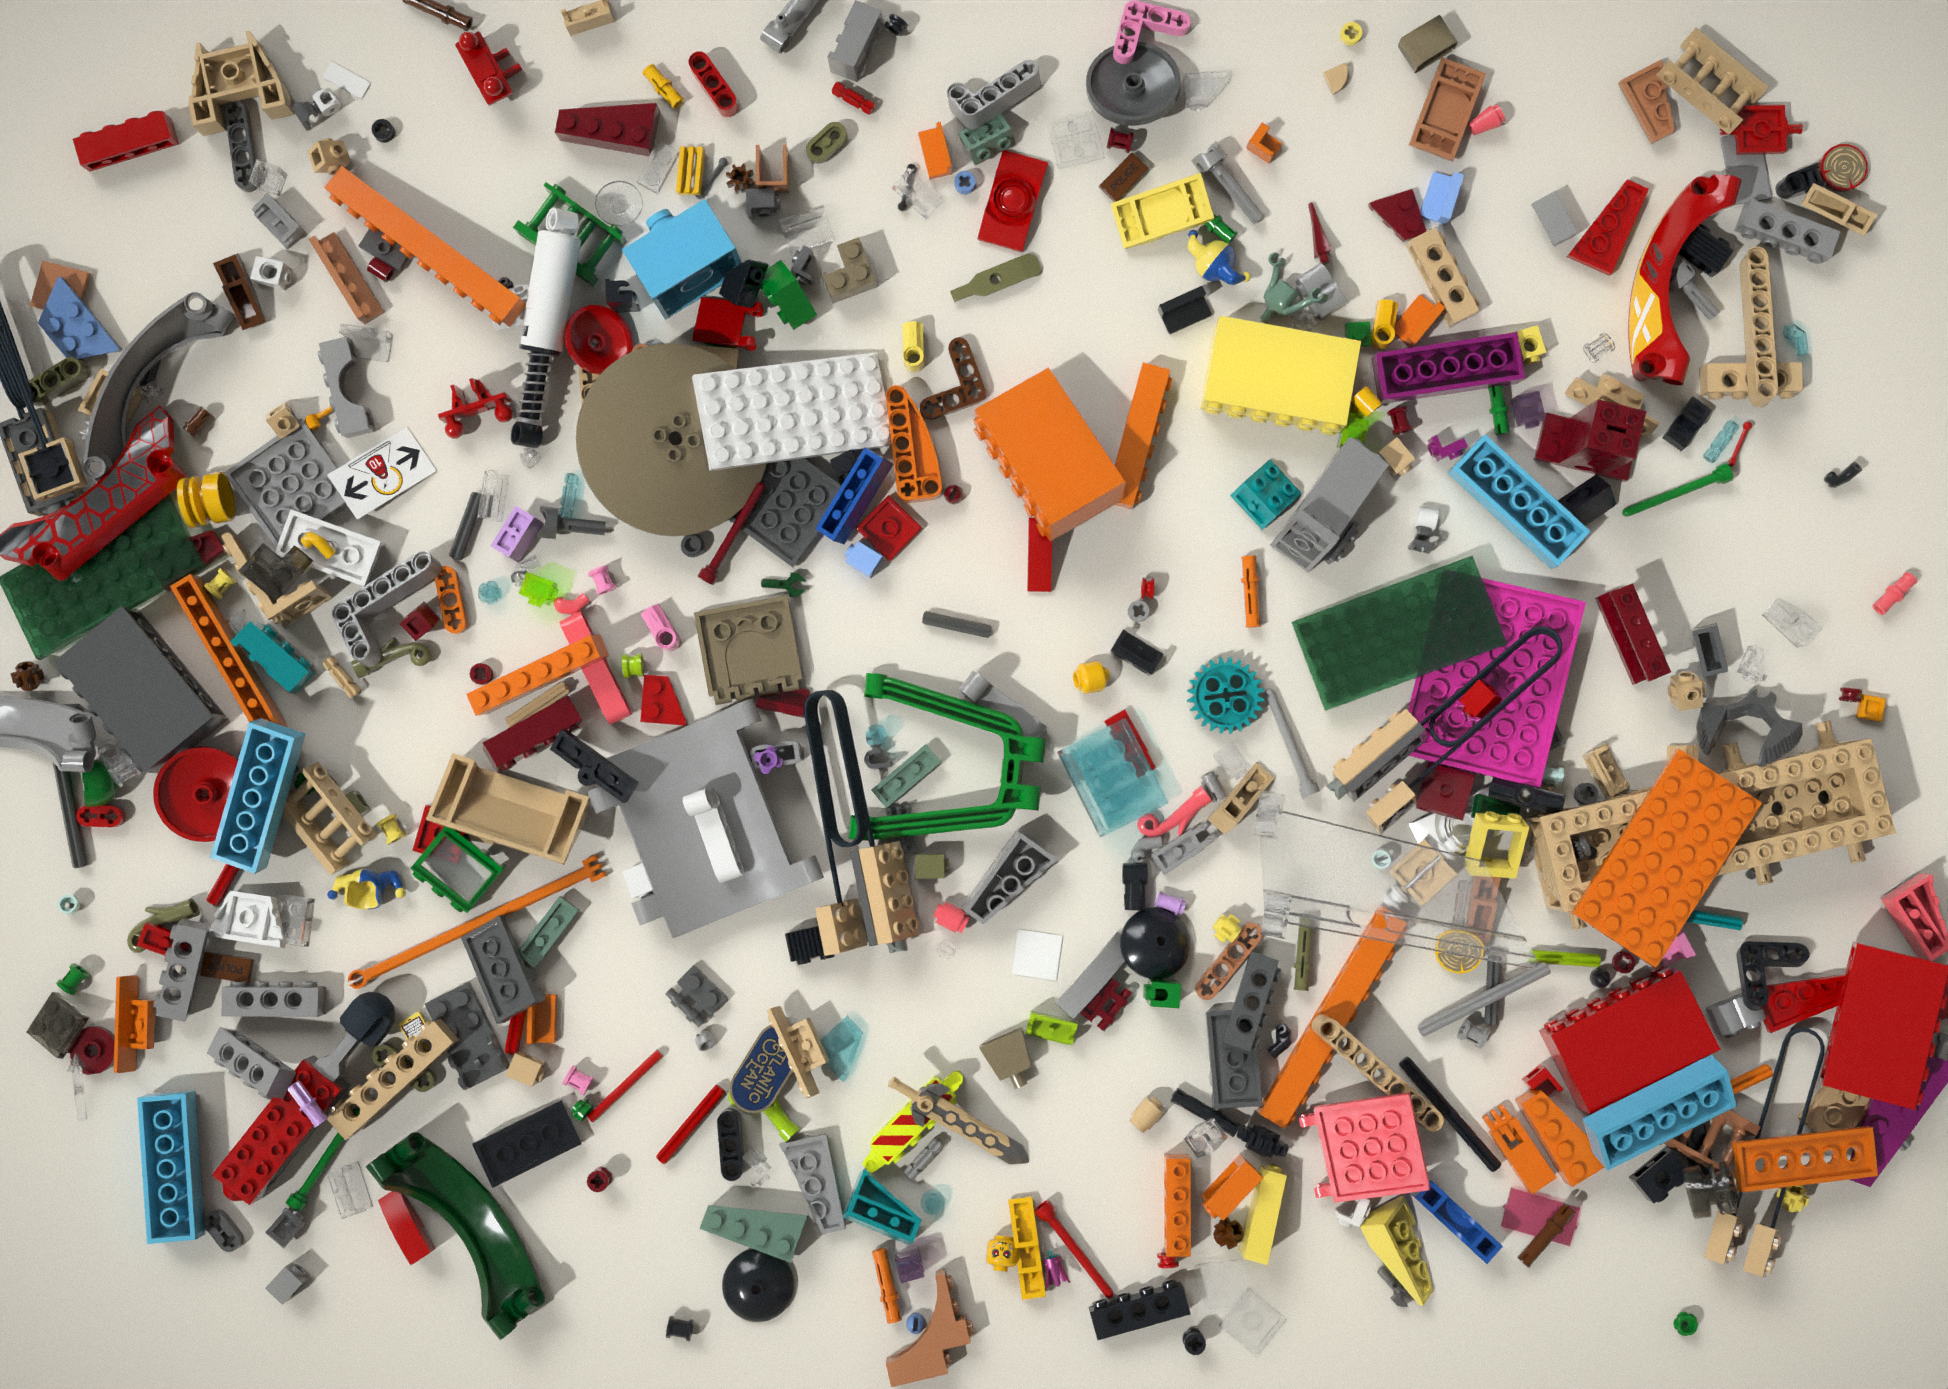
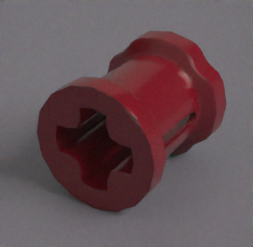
M1110 128L1106 149L1113 147L1130 153L1134 132L1124 133Z
M1407 406L1394 408L1387 412V415L1391 417L1394 428L1392 431L1393 435L1413 430V425H1410L1408 420Z
M597 1167L587 1177V1186L593 1192H602L611 1183L612 1173L606 1167ZM600 1175L601 1179L605 1180L601 1185L598 1180H595V1177Z

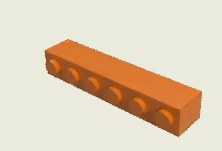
M1142 363L1115 461V467L1125 480L1123 500L1114 505L1132 509L1134 504H1139L1142 493L1141 490H1138L1140 481L1145 482L1148 468L1144 467L1146 458L1151 459L1154 445L1150 444L1152 436L1157 437L1160 423L1156 422L1159 413L1163 414L1167 401L1163 399L1165 390H1170L1173 379L1169 377L1170 369Z
M600 634L589 635L466 695L475 716L487 715L610 655Z

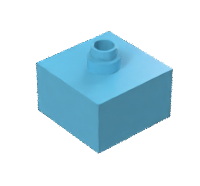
M705 199L677 216H673L668 209L656 212L646 221L650 232L621 249L665 320L722 286L726 272L742 263L736 248Z

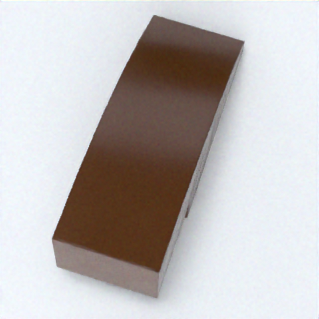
M239 253L214 262L213 265L223 283L222 288L242 330L265 322L256 292Z

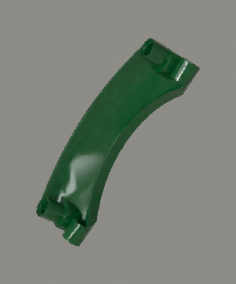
M413 1132L365 1166L382 1189L408 1195L428 1205L439 1213L457 1232L469 1251L477 1271L481 1289L482 1318L499 1340L511 1333L517 1327L518 1322L525 1319L532 1311L544 1304L545 1294L541 1288L538 1276L529 1254L511 1221L490 1192L472 1173L446 1151L420 1133Z

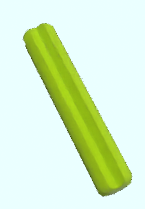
M1530 950L1529 962L1600 967L1601 956L1588 953Z

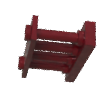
M1633 583L1595 597L1632 685L1644 680L1650 682L1671 673Z

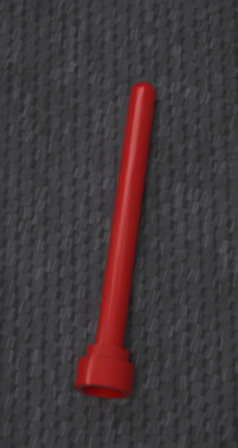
M1049 1199L1041 1203L1034 1210L1035 1214L1040 1220L1048 1221L1104 1296L1111 1298L1114 1294L1113 1290L1057 1219L1054 1205Z

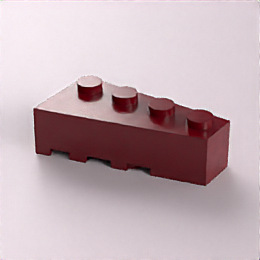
M657 103L559 109L555 134L560 141L652 157L660 110Z
M567 695L483 742V751L496 773H500L503 770L506 771L512 768L523 758L527 759L535 755L541 747L545 745L546 747L551 746L561 729H566L571 733L579 730L582 718Z

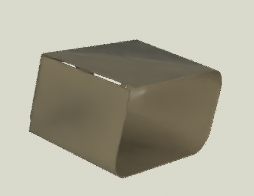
M1438 15L1401 37L1398 48L1414 73H1417L1452 52L1450 46L1454 50L1458 41L1442 17Z

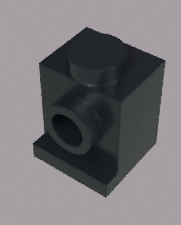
M851 450L830 459V463L841 485L856 463Z

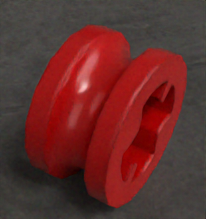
M1142 577L1141 599H1144L1146 596L1153 599L1154 578L1146 580V578Z
M1165 1252L1157 1254V1258L1160 1259V1262L1157 1263L1159 1268H1176L1179 1266V1262L1176 1261L1178 1257H1167Z

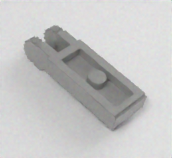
M1208 820L1193 830L1186 831L1151 854L1163 875L1204 850L1205 846L1218 838L1217 834L1214 833L1199 842L1195 836L1210 826Z

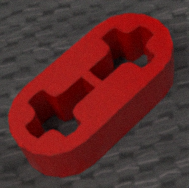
M82 806L77 811L76 817L77 821L86 827H119L125 822L126 814L119 806ZM90 811L92 814H98V818H91L89 820L85 818V813ZM113 812L118 814L117 819H105V814H112Z

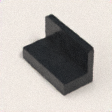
M1203 286L1159 305L1158 312L1168 334L1171 335L1211 316V311L1205 300L1206 292Z
M1597 474L1558 500L1584 526L1616 505L1611 485Z

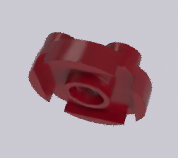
M89 1026L77 1031L71 1037L67 1048L72 1060L70 1061L71 1065L80 1073L87 1075L102 1073L111 1068L114 1064V1034L101 1026ZM89 1045H96L98 1054L91 1056V1051L88 1049Z

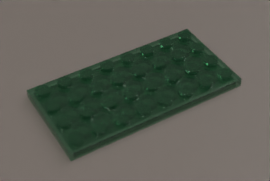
M168 494L76 569L67 579L57 580L38 562L33 567L21 564L1 575L0 585L35 658L42 660L91 632L121 606L134 608L170 588L171 585L189 574L193 575L206 566L170 494Z
M1473 556L1291 622L1324 711L1507 645Z

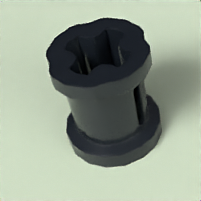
M669 1316L666 1338L674 1336L686 1338V1341H690L694 1319L685 1321Z
M1189 1328L1183 1333L1182 1341L1186 1351L1192 1355L1203 1353L1206 1341L1199 1329ZM1193 1337H1197L1198 1341L1195 1342V1346H1191L1190 1341H1193Z

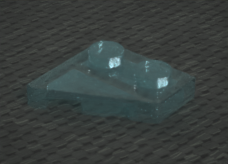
M848 1015L820 1040L829 1058V1062L825 1064L842 1082L847 1078L863 1035V1031Z

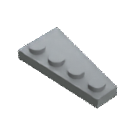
M827 1133L779 1143L798 1181L801 1192L807 1200L821 1234L845 1230L846 1225L844 1218H842L843 1210Z

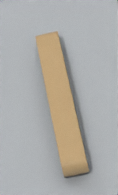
M1756 246L1749 249L1740 262V281L1748 397L1752 405L1762 408L1767 406L1778 393L1769 256L1764 248ZM1757 346L1761 347L1763 351H1760ZM1758 368L1764 370L1765 374L1761 373ZM1760 390L1764 391L1767 394V396L1762 395L1760 393Z
M1321 1014L1314 1018L1312 1021L1314 1033L1387 1096L1410 1092L1411 1098L1416 1099L1413 1108L1419 1125L1430 1132H1436L1442 1128L1444 1124L1443 1115L1343 1026L1327 1015ZM1329 1022L1330 1027L1328 1031L1323 1033V1025ZM1343 1038H1347L1346 1045L1340 1048V1041ZM1364 1053L1363 1061L1357 1063L1358 1055ZM1381 1068L1380 1076L1375 1078V1071ZM1398 1083V1090L1392 1093V1087ZM1433 1114L1432 1120L1426 1123V1118Z

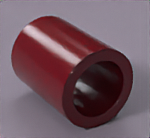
M374 257L367 267L368 272L384 282H388L395 271L393 267L377 257Z

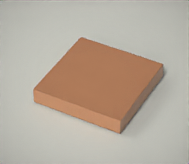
M42 261L30 306L44 310L56 280L60 276L65 278L82 301H84L91 274Z

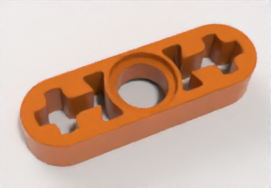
M442 566L440 574L435 578L444 627L450 633L461 634L466 630L468 621L458 573L449 566ZM444 571H447V573L452 574V577L448 579L449 586H455V589H446L443 591L442 588H447L446 581L441 580V576H444L445 574ZM450 593H454L457 596V603L452 607H448L445 603V597ZM459 609L460 612H455L456 619L461 620V624H458V629L450 626L454 618L453 614H447V611Z

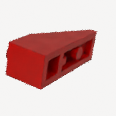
M1029 518L1027 592H1051L1052 541L1050 542L1046 535L1043 537L1036 526L1038 523L1036 519Z

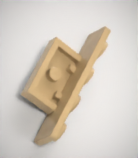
M1605 373L1599 378L1596 387L1576 377L1565 391V395L1585 406H1589L1599 399L1640 409L1645 395L1637 390L1630 388ZM1646 415L1641 436L1647 439L1658 427L1659 422Z
M781 1006L768 1009L769 1023L775 1028L779 1037V1045L785 1051L789 1059V1067L798 1079L800 1091L807 1099L819 1094V1089L810 1071L829 1062V1058L810 1017L790 1026Z

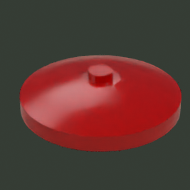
M210 746L188 748L171 757L157 774L153 788L154 805L162 822L172 832L185 839L197 842L215 841L238 759L225 750Z

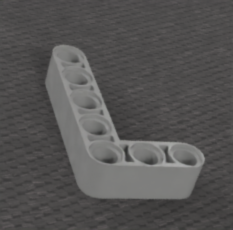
M420 551L333 607L332 618L353 659L367 667H373L379 663L381 653L366 622L436 578L442 568L441 563L425 551Z

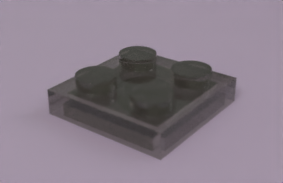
M52 992L26 1033L56 1058L63 1059L86 1025L89 1017L60 993Z

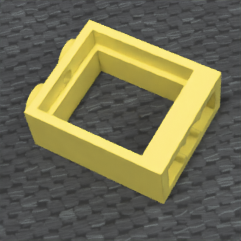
M1490 811L1476 813L1463 862L1470 875L1516 879L1529 831L1528 824L1520 815L1509 813L1508 815H1499ZM1488 829L1514 831L1507 859L1481 857Z

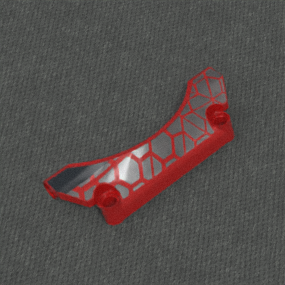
M161 405L155 408L135 425L121 455L107 473L88 491L53 513L34 520L13 523L0 534V556L4 560L32 567L39 562L57 580L67 579L82 564L175 490L180 479L187 478V474L170 456L175 451L174 419Z

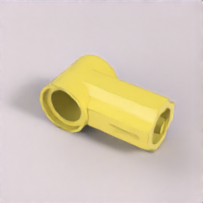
M912 321L902 324L903 360L907 370L918 372L925 365L923 323ZM915 354L920 357L916 363L908 361L911 355Z

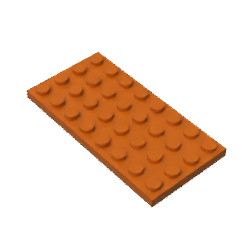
M1676 749L1571 911V914L1652 967L1657 968L1762 802L1682 750Z

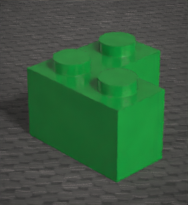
M779 260L767 269L760 289L773 307L778 306L780 311L777 312V315L784 325L789 323L792 329L795 330L817 315L797 279L782 260Z

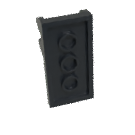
M562 1100L472 1143L492 1188L582 1144Z

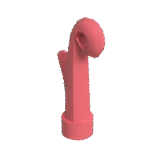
M1200 786L1192 792L1193 795L1162 823L1159 824L1153 814L1145 813L1138 819L1137 827L1143 835L1156 837L1179 825L1177 834L1182 835L1192 817L1202 807L1212 802V799ZM1147 820L1153 822L1152 828L1145 827L1144 824Z

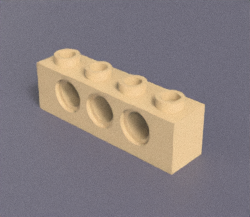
M1435 227L1411 239L1406 247L1435 302L1439 301L1446 307L1441 313L1448 327L1451 328L1475 316L1480 311L1478 309L1479 302L1474 294L1471 295L1468 290V281L1465 275L1459 273L1456 267L1457 260L1455 256L1448 252L1445 246L1446 239L1441 232L1438 233ZM1431 251L1437 253L1439 260H1431L1428 253ZM1440 272L1447 273L1450 281L1445 282L1441 280ZM1451 293H1457L1461 301L1458 303L1454 302L1451 299Z
M1802 362L1776 363L1778 393L1776 395H1779L1780 399L1794 398L1795 394L1803 391ZM1710 363L1699 368L1700 396H1708L1709 400L1723 399V396H1732V399L1747 398L1746 363ZM1758 368L1761 373L1765 374L1764 370ZM1724 377L1730 379L1731 387H1727L1724 384ZM1760 390V393L1762 395L1767 396V394L1764 391Z

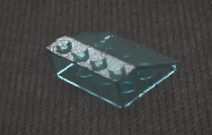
M1126 718L1057 752L1099 837L1108 835L1168 804Z

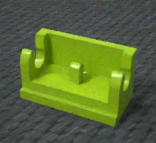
M1030 1011L1025 1035L1072 1046L1078 1023Z

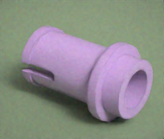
M1159 891L1155 906L1175 912L1174 915H1182L1187 901L1182 900L1183 897L1179 899Z

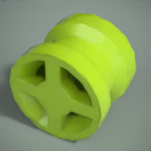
M637 653L635 656L622 655L624 678H630L632 675L644 677L645 667L642 653Z

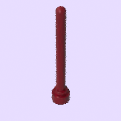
M763 482L756 484L711 563L700 570L697 576L711 585H714L717 581L719 566L765 490Z

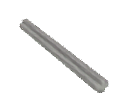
M1542 962L1419 1024L1418 1030L1425 1037L1549 975L1551 971L1548 965Z

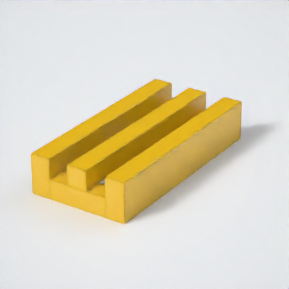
M680 146L676 193L678 195H701L705 149L703 147L695 148L694 146H689V148H686L685 146ZM687 154H688V164H687V174H686V185H685V189H684L685 170H686V159H687ZM694 154H697L694 189H691Z

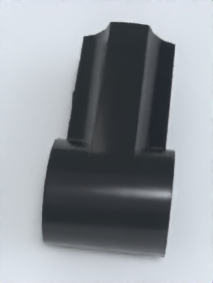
M1123 863L1124 910H1145V885H1147L1148 880L1147 863Z

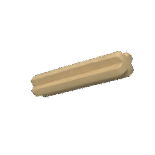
M560 681L505 719L508 727H512L570 692L567 685Z

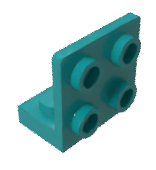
M1268 460L1230 496L1263 530L1301 495V491L1272 460Z

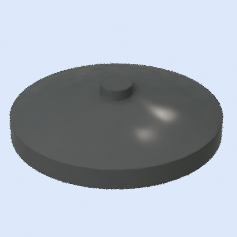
M1137 42L1134 58L1128 64H1120L1114 60V46L1104 50L1091 63L1086 76V92L1089 102L1098 114L1111 122L1127 126L1151 123L1167 114L1179 97L1181 79L1178 66L1167 52L1155 45ZM1128 44L1123 45L1122 54H1126Z

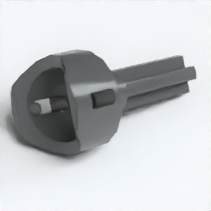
M540 506V512L545 518V524L537 533L539 538L556 539V533H559V530L605 535V521L568 517L560 518L561 514H558V507Z

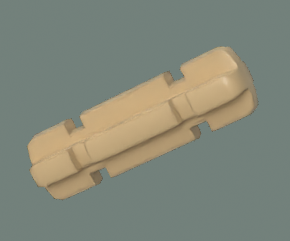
M330 656L322 663L325 669L330 671V675L339 686L345 689L344 692L348 697L353 698L360 693V688L356 683H352V678L342 666H338L339 663L334 657Z

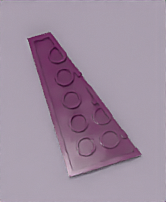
M1932 1056V1058L1928 1057L1926 1067H1929L1928 1078L1926 1082L1922 1081L1920 1090L1924 1092L1921 1105H1916L1915 1110L1872 1098L1869 1099L1861 1127H1873L1878 1176L1947 1085L1948 1061ZM1853 1149V1151H1852L1850 1160H1851V1159L1854 1157V1155H1855L1854 1149ZM1878 1176L1849 1180L1871 1187Z

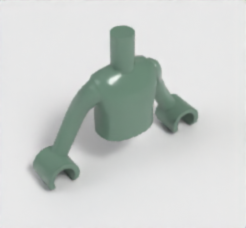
M1276 252L1271 253L1268 258L1269 263L1274 268L1270 283L1263 296L1268 308L1260 319L1265 323H1268L1275 313L1285 316L1290 315L1315 302L1323 304L1328 299L1325 293L1317 298L1321 289L1313 288L1310 292V297L1291 306L1299 293L1284 280L1280 279L1278 281L1280 268L1285 266L1286 260L1280 258L1276 263L1279 254Z

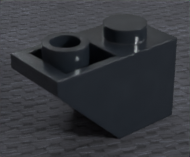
M748 259L726 272L719 294L734 305L753 308L769 264Z

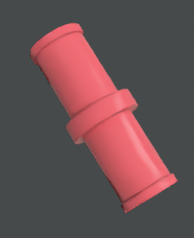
M1905 572L1894 585L1888 586L1885 590L1886 593L1872 605L1873 609L1878 614L1885 615L1896 602H1901L1904 599V595L1917 584V579L1914 575Z

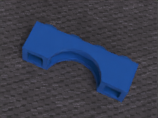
M1429 1179L1430 1190L1410 1193L1486 1264L1503 1247L1431 1179Z

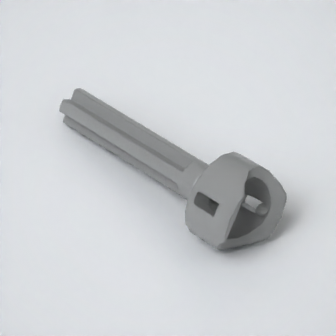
M1215 141L1208 148L1207 153L1198 154L1192 160V163L1202 175L1212 171L1216 179H1218L1254 225L1264 215L1222 164L1223 158L1227 154L1218 142Z

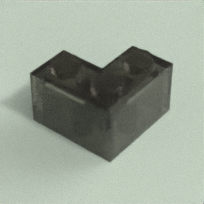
M262 543L239 569V572L277 602V599L287 592L314 560L295 545L281 558Z

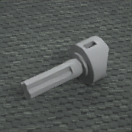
M1683 258L1678 267L1672 268L1669 291L1672 293L1681 289L1707 319L1711 320L1720 310L1691 280L1696 270Z

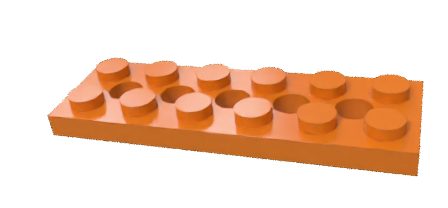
M1870 1126L1732 1142L1737 1191L1739 1192L1878 1176L1873 1127ZM1852 1147L1855 1155L1851 1160H1848L1846 1152ZM1830 1150L1832 1152V1159L1826 1163L1824 1161V1153ZM1807 1152L1810 1160L1808 1164L1803 1165L1801 1157ZM1782 1155H1785L1787 1164L1785 1167L1780 1168L1778 1160ZM1759 1158H1762L1764 1160V1167L1758 1171L1755 1164Z

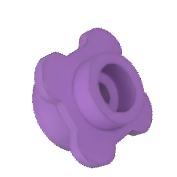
M768 746L765 751L757 752L754 756L755 761L761 766V772L764 774H769L773 768H779L783 764V760L777 756L774 746Z

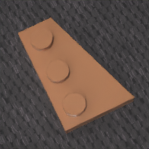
M1662 59L1622 79L1618 83L1651 145L1675 132L1671 108L1666 95L1667 85L1656 76L1663 67Z

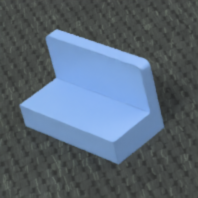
M1437 172L1432 173L1420 211L1422 218L1444 225L1448 223L1452 216L1464 174L1455 172L1450 177Z

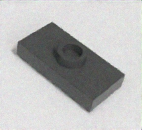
M369 229L358 247L401 272L409 259L399 251L401 246L397 243L392 246L381 237L383 235L381 232L376 231L375 233Z

